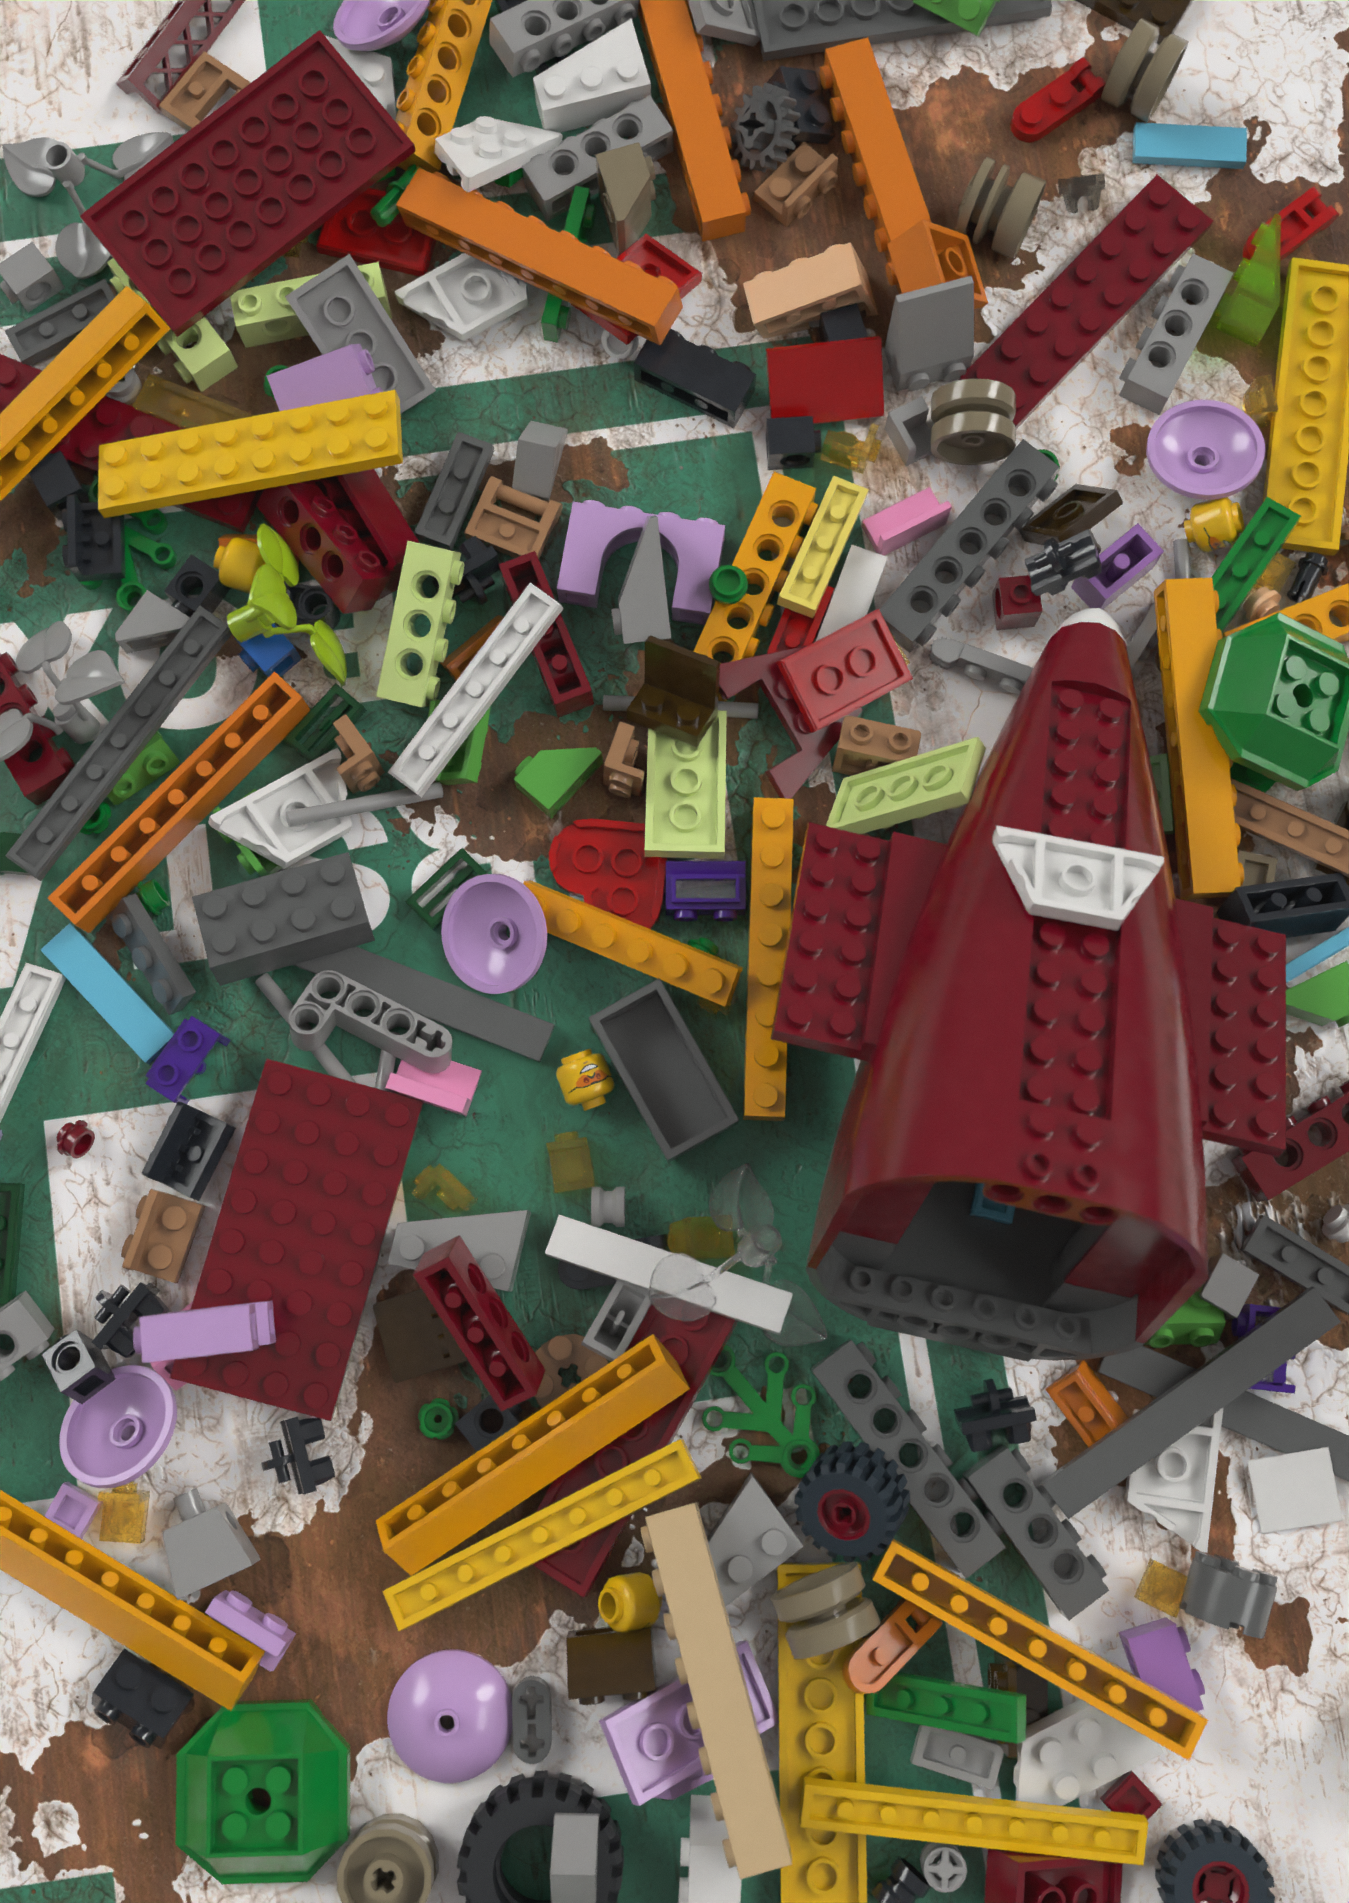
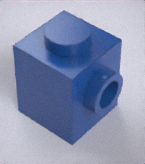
M260 634L245 642H239L235 638L242 648V651L238 654L241 660L252 672L259 668L267 678L274 671L280 677L302 660L296 648L283 634L273 635L269 638H265L263 634Z

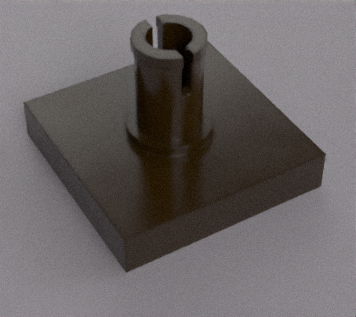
M1075 484L1031 518L1019 532L1025 542L1043 545L1044 541L1054 538L1060 543L1087 529L1091 531V528L1121 506L1123 501L1117 490ZM1095 539L1096 546H1097V550H1098V554H1099L1100 551H1101V546L1097 543V541H1096V539Z

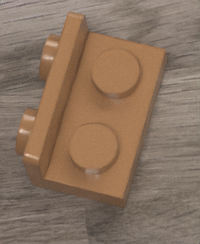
M803 142L787 158V161L782 163L754 191V200L787 227L796 217L801 219L807 214L813 204V200L821 192L826 194L834 186L838 178L836 174L838 158L832 153L825 160Z
M345 714L333 722V725L340 734L334 740L347 758V761L339 765L336 770L353 794L359 790L365 792L380 781L379 776L385 773L372 749Z
M846 715L843 720L832 772L852 776L917 756L921 732Z
M620 721L604 763L603 785L609 786L608 791L617 796L630 798L631 794L640 796L643 788L644 771L634 768L639 741L634 740L635 726Z
M150 1189L148 1196L144 1195L137 1206L135 1216L139 1221L134 1235L130 1234L124 1242L121 1257L125 1259L122 1268L136 1270L172 1283H178L206 1206L163 1191Z

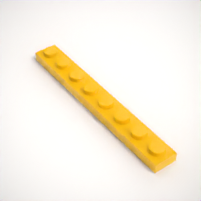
M679 1439L384 1590L383 1594L398 1631L405 1630L701 1479L684 1439Z
M804 1777L799 1813L801 1828L1142 1866L1144 1865L1149 1825L1145 1815L808 1777Z

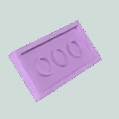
M739 1641L735 1644L758 1730L761 1734L779 1723V1715L748 1641ZM678 1676L655 1688V1691L648 1692L646 1698L634 1700L599 1720L633 1805H642L702 1769L698 1748L705 1746L701 1729L693 1730L689 1719L686 1703L693 1701L689 1683L681 1685Z

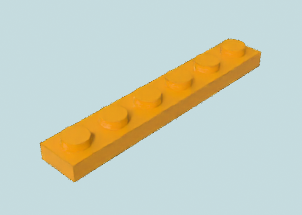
M531 880L523 882L534 894L543 910L547 933L657 979L660 978L664 982L724 1007L730 1005L743 967Z

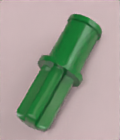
M411 164L396 182L388 184L386 195L371 210V218L376 221L378 226L385 227L400 213L396 204L418 168H422L421 166H418L416 169V164Z

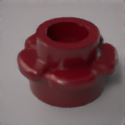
M78 1120L75 1124L69 1122L59 1130L56 1141L58 1142L57 1151L61 1155L65 1154L66 1156L78 1159L90 1150L95 1140V1134L87 1128V1122L84 1120Z

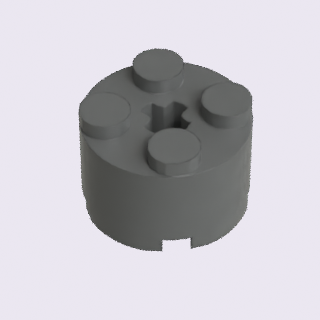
M1196 1551L1195 1557L1192 1558L1179 1608L1184 1609L1185 1613L1227 1630H1229V1627L1239 1629V1626L1244 1627L1242 1634L1263 1639L1278 1588L1276 1586L1278 1577L1252 1568V1570L1240 1567L1239 1562L1221 1555L1214 1554L1212 1556Z

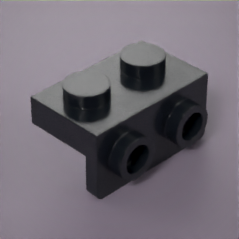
M780 66L767 83L790 91L788 97L794 98L797 101L792 111L800 113V118L794 122V127L800 129V132L797 135H793L791 141L794 145L798 141L828 144L836 135L816 71Z
M75 494L67 495V508L62 509V524L65 532H67L68 545H63L62 547L65 567L72 571L79 582L126 578L124 515L104 518L98 510V502L81 503Z
M179 1101L169 1116L153 1151L150 1153L142 1175L160 1182L189 1198L200 1201L236 1127Z
M123 1649L92 1692L91 1704L95 1707L94 1713L104 1722L110 1725L119 1722L131 1730L129 1736L141 1746L150 1748L151 1745H154L161 1749L166 1743L168 1734L192 1701L194 1693L128 1650Z

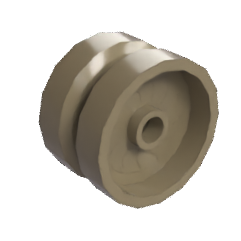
M1142 18L1138 21L1127 41H1125L1111 68L1101 100L1119 108L1126 103L1135 88L1137 90L1130 105V113L1132 116L1148 123L1169 88L1184 57L1189 41L1172 33L1163 39L1154 54L1153 50L1159 38V26Z
M965 379L945 384L934 391L931 397V419L934 425H932L930 432V451L934 457L957 465L989 464L1008 457L1016 447V427L1012 422L1016 414V394L1013 389L1002 382L990 379Z
M847 1562L817 1571L783 1587L771 1596L779 1621L795 1622L785 1634L794 1659L815 1657L843 1647L867 1635L881 1623L871 1599L864 1597L855 1598L866 1585L856 1562Z
M383 1814L367 1821L354 1835L337 1869V1892L341 1902L426 1903L439 1872V1851L432 1834L419 1820L405 1814Z

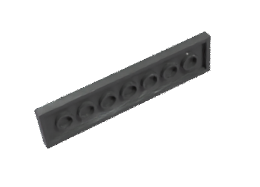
M752 0L760 35L763 61L825 52L827 48L867 37L870 44H877L964 29L914 4L913 0ZM1000 0L999 3H995L984 27L1050 17L1053 8L1051 0Z

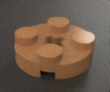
M579 1334L556 1336L544 1343L536 1351L535 1354L546 1369L538 1393L534 1396L542 1408L577 1385L576 1383H571L569 1387H565L561 1384L563 1377L558 1374L561 1367L568 1369L571 1364H575L578 1367L576 1374L582 1377L580 1381L582 1382L609 1364L606 1358L581 1345L585 1336Z

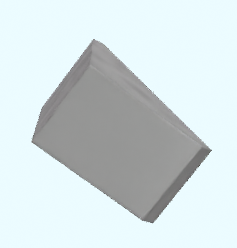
M535 421L529 422L518 438L512 483L513 489L541 500L549 501L568 433L566 428Z
M147 590L115 633L116 642L126 653L167 646L190 617Z
M617 1280L581 1345L611 1362L621 1356L627 1350L656 1293Z
M555 1813L550 1869L551 1903H596L599 1814Z

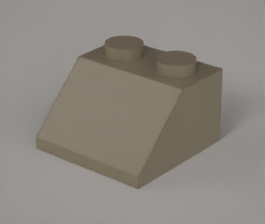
M639 142L595 154L598 194L618 256L639 239L651 218V201L656 200L652 181L656 179L654 165L650 155L644 157Z

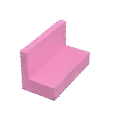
M928 487L864 519L861 527L876 553L885 556L946 525L952 506L949 501L939 504L931 488Z
M401 1060L397 1073H390L385 1088L391 1092L467 1116L482 1071L451 1061L446 1070L431 1074Z

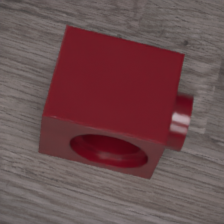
M1024 575L998 579L992 592L996 631L1035 627L1043 610L1041 595L1037 597L1031 590L1030 576Z

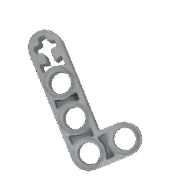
M325 970L317 973L289 1014L291 1040L300 1050L314 1051L320 1048L335 1026H338L427 1073L435 1074L446 1070L452 1060V1036L446 1028L336 971ZM327 991H333L338 994L332 999L320 996ZM361 1009H368L373 1012L367 1017H360L355 1014ZM308 1022L317 1025L309 1031L299 1028L302 1024ZM395 1027H403L408 1030L403 1035H394L389 1031Z

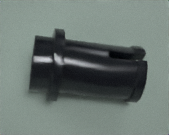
M1308 552L1305 557L1300 558L1298 562L1300 569L1290 590L1287 592V597L1296 603L1300 597H1302L1301 602L1312 598L1321 577L1327 575L1329 571L1327 566L1328 559L1314 552Z

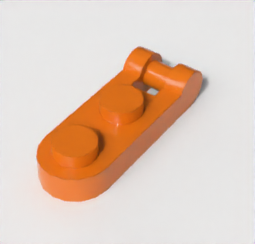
M902 1597L877 1628L871 1631L845 1659L842 1669L845 1683L853 1692L861 1695L876 1693L942 1626L943 1621ZM909 1616L918 1624L915 1630L906 1621Z

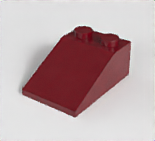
M988 1848L984 1903H1121L1123 1863Z

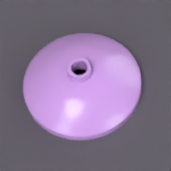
M344 0L335 16L334 33L340 43L351 50L372 51L390 46L406 37L415 28L426 12L430 0Z
M1193 400L1168 409L1155 421L1148 436L1146 453L1153 473L1169 489L1190 498L1212 500L1234 495L1254 481L1264 461L1265 442L1257 424L1240 409L1215 400Z
M503 874L479 875L463 883L453 893L447 903L441 928L443 949L451 968L465 984L483 993L500 994L522 987L536 974L546 951L547 926L538 900L523 883ZM507 927L510 929V938L506 934Z
M128 1365L111 1369L116 1378L113 1382L83 1404L73 1400L68 1408L60 1430V1454L66 1469L82 1483L95 1488L122 1486L148 1471L166 1450L176 1425V1399L169 1383L149 1368Z
M440 1650L420 1658L403 1673L391 1694L387 1723L393 1747L401 1760L412 1771L428 1780L440 1783H458L481 1775L502 1755L513 1729L512 1695L504 1677L488 1660L465 1650ZM450 1715L455 1721V1726L451 1729L443 1728L440 1724V1717Z

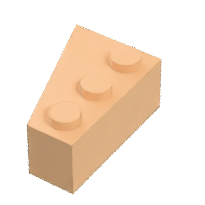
M851 242L845 245L836 244L830 246L824 253L810 258L796 259L789 266L774 272H761L752 280L743 283L753 325L763 339L810 329L809 322L820 320L821 312L857 303L859 311L865 310L867 317L878 315L868 274Z

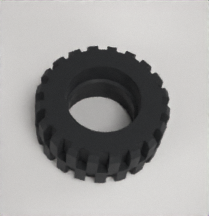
M548 1770L535 1771L534 1777L525 1778L522 1773L512 1777L509 1784L505 1787L498 1785L489 1793L487 1800L484 1803H480L463 1837L456 1867L460 1869L457 1879L459 1895L465 1896V1903H551V1900L541 1901L528 1898L517 1892L510 1885L501 1867L503 1848L512 1834L525 1827L544 1825L554 1828L555 1813L599 1814L596 1903H617L623 1876L624 1846L621 1844V1830L618 1821L611 1818V1808L604 1798L598 1801L593 1796L594 1788L586 1782L578 1786L571 1782L572 1775L560 1772L559 1778L548 1777Z

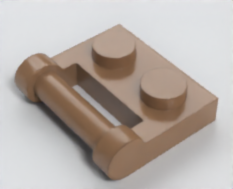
M204 51L160 103L159 107L163 115L189 131L206 117L229 88L236 91L232 95L233 97L251 82Z
M491 476L464 532L465 537L470 539L473 536H477L486 547L492 546L494 550L514 558L535 551L539 559L554 525L559 520L563 504L554 500L546 502L503 485V480ZM499 499L540 515L542 518L540 522H536L498 507L494 503Z

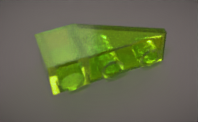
M1276 213L1269 225L1264 222L1261 223L1251 242L1252 245L1257 247L1251 260L1243 257L1232 278L1239 282L1232 296L1225 293L1214 315L1220 317L1215 329L1255 348L1261 341L1280 305L1281 215Z

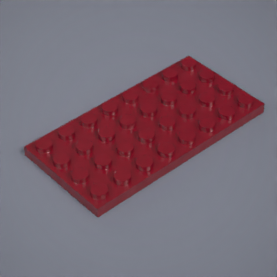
M318 30L87 209L80 217L164 322L171 328L172 332L179 337L416 152L414 143L324 34Z
M266 1058L190 1310L273 1300L276 1342L259 1345L258 1349L175 1359L170 1375L171 1379L332 1421L424 1104L423 1101Z

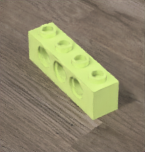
M114 259L108 261L107 264L115 276L110 279V282L119 294L128 286L151 306ZM205 316L179 337L170 329L156 343L165 356L172 353L177 359V362L173 365L185 383L188 384L190 381H193L201 392L238 368L230 349ZM197 342L194 347L185 349L187 344Z
M379 262L357 266L391 319L387 291ZM318 274L241 289L230 296L235 325L245 348L309 335L285 296Z
M407 541L376 697L417 707L430 706L431 700H436L440 689V678L436 677L438 663L444 662L448 650V639H444L446 624L453 622L456 611V601L452 600L455 584L460 585L464 573V562L460 561V552ZM432 575L439 583V590L434 597L429 598L424 594L422 584L428 576ZM421 614L427 616L431 623V629L424 637L420 636L414 627L416 618ZM412 653L418 654L423 661V668L417 675L412 674L407 668V659Z

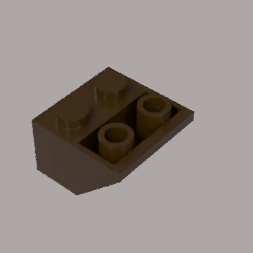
M610 1626L568 1631L566 1651L569 1700L579 1699L580 1705H595L603 1703L605 1696L622 1694V1700L630 1701L644 1699L648 1696V1691H655L657 1673L652 1627L627 1632H617Z

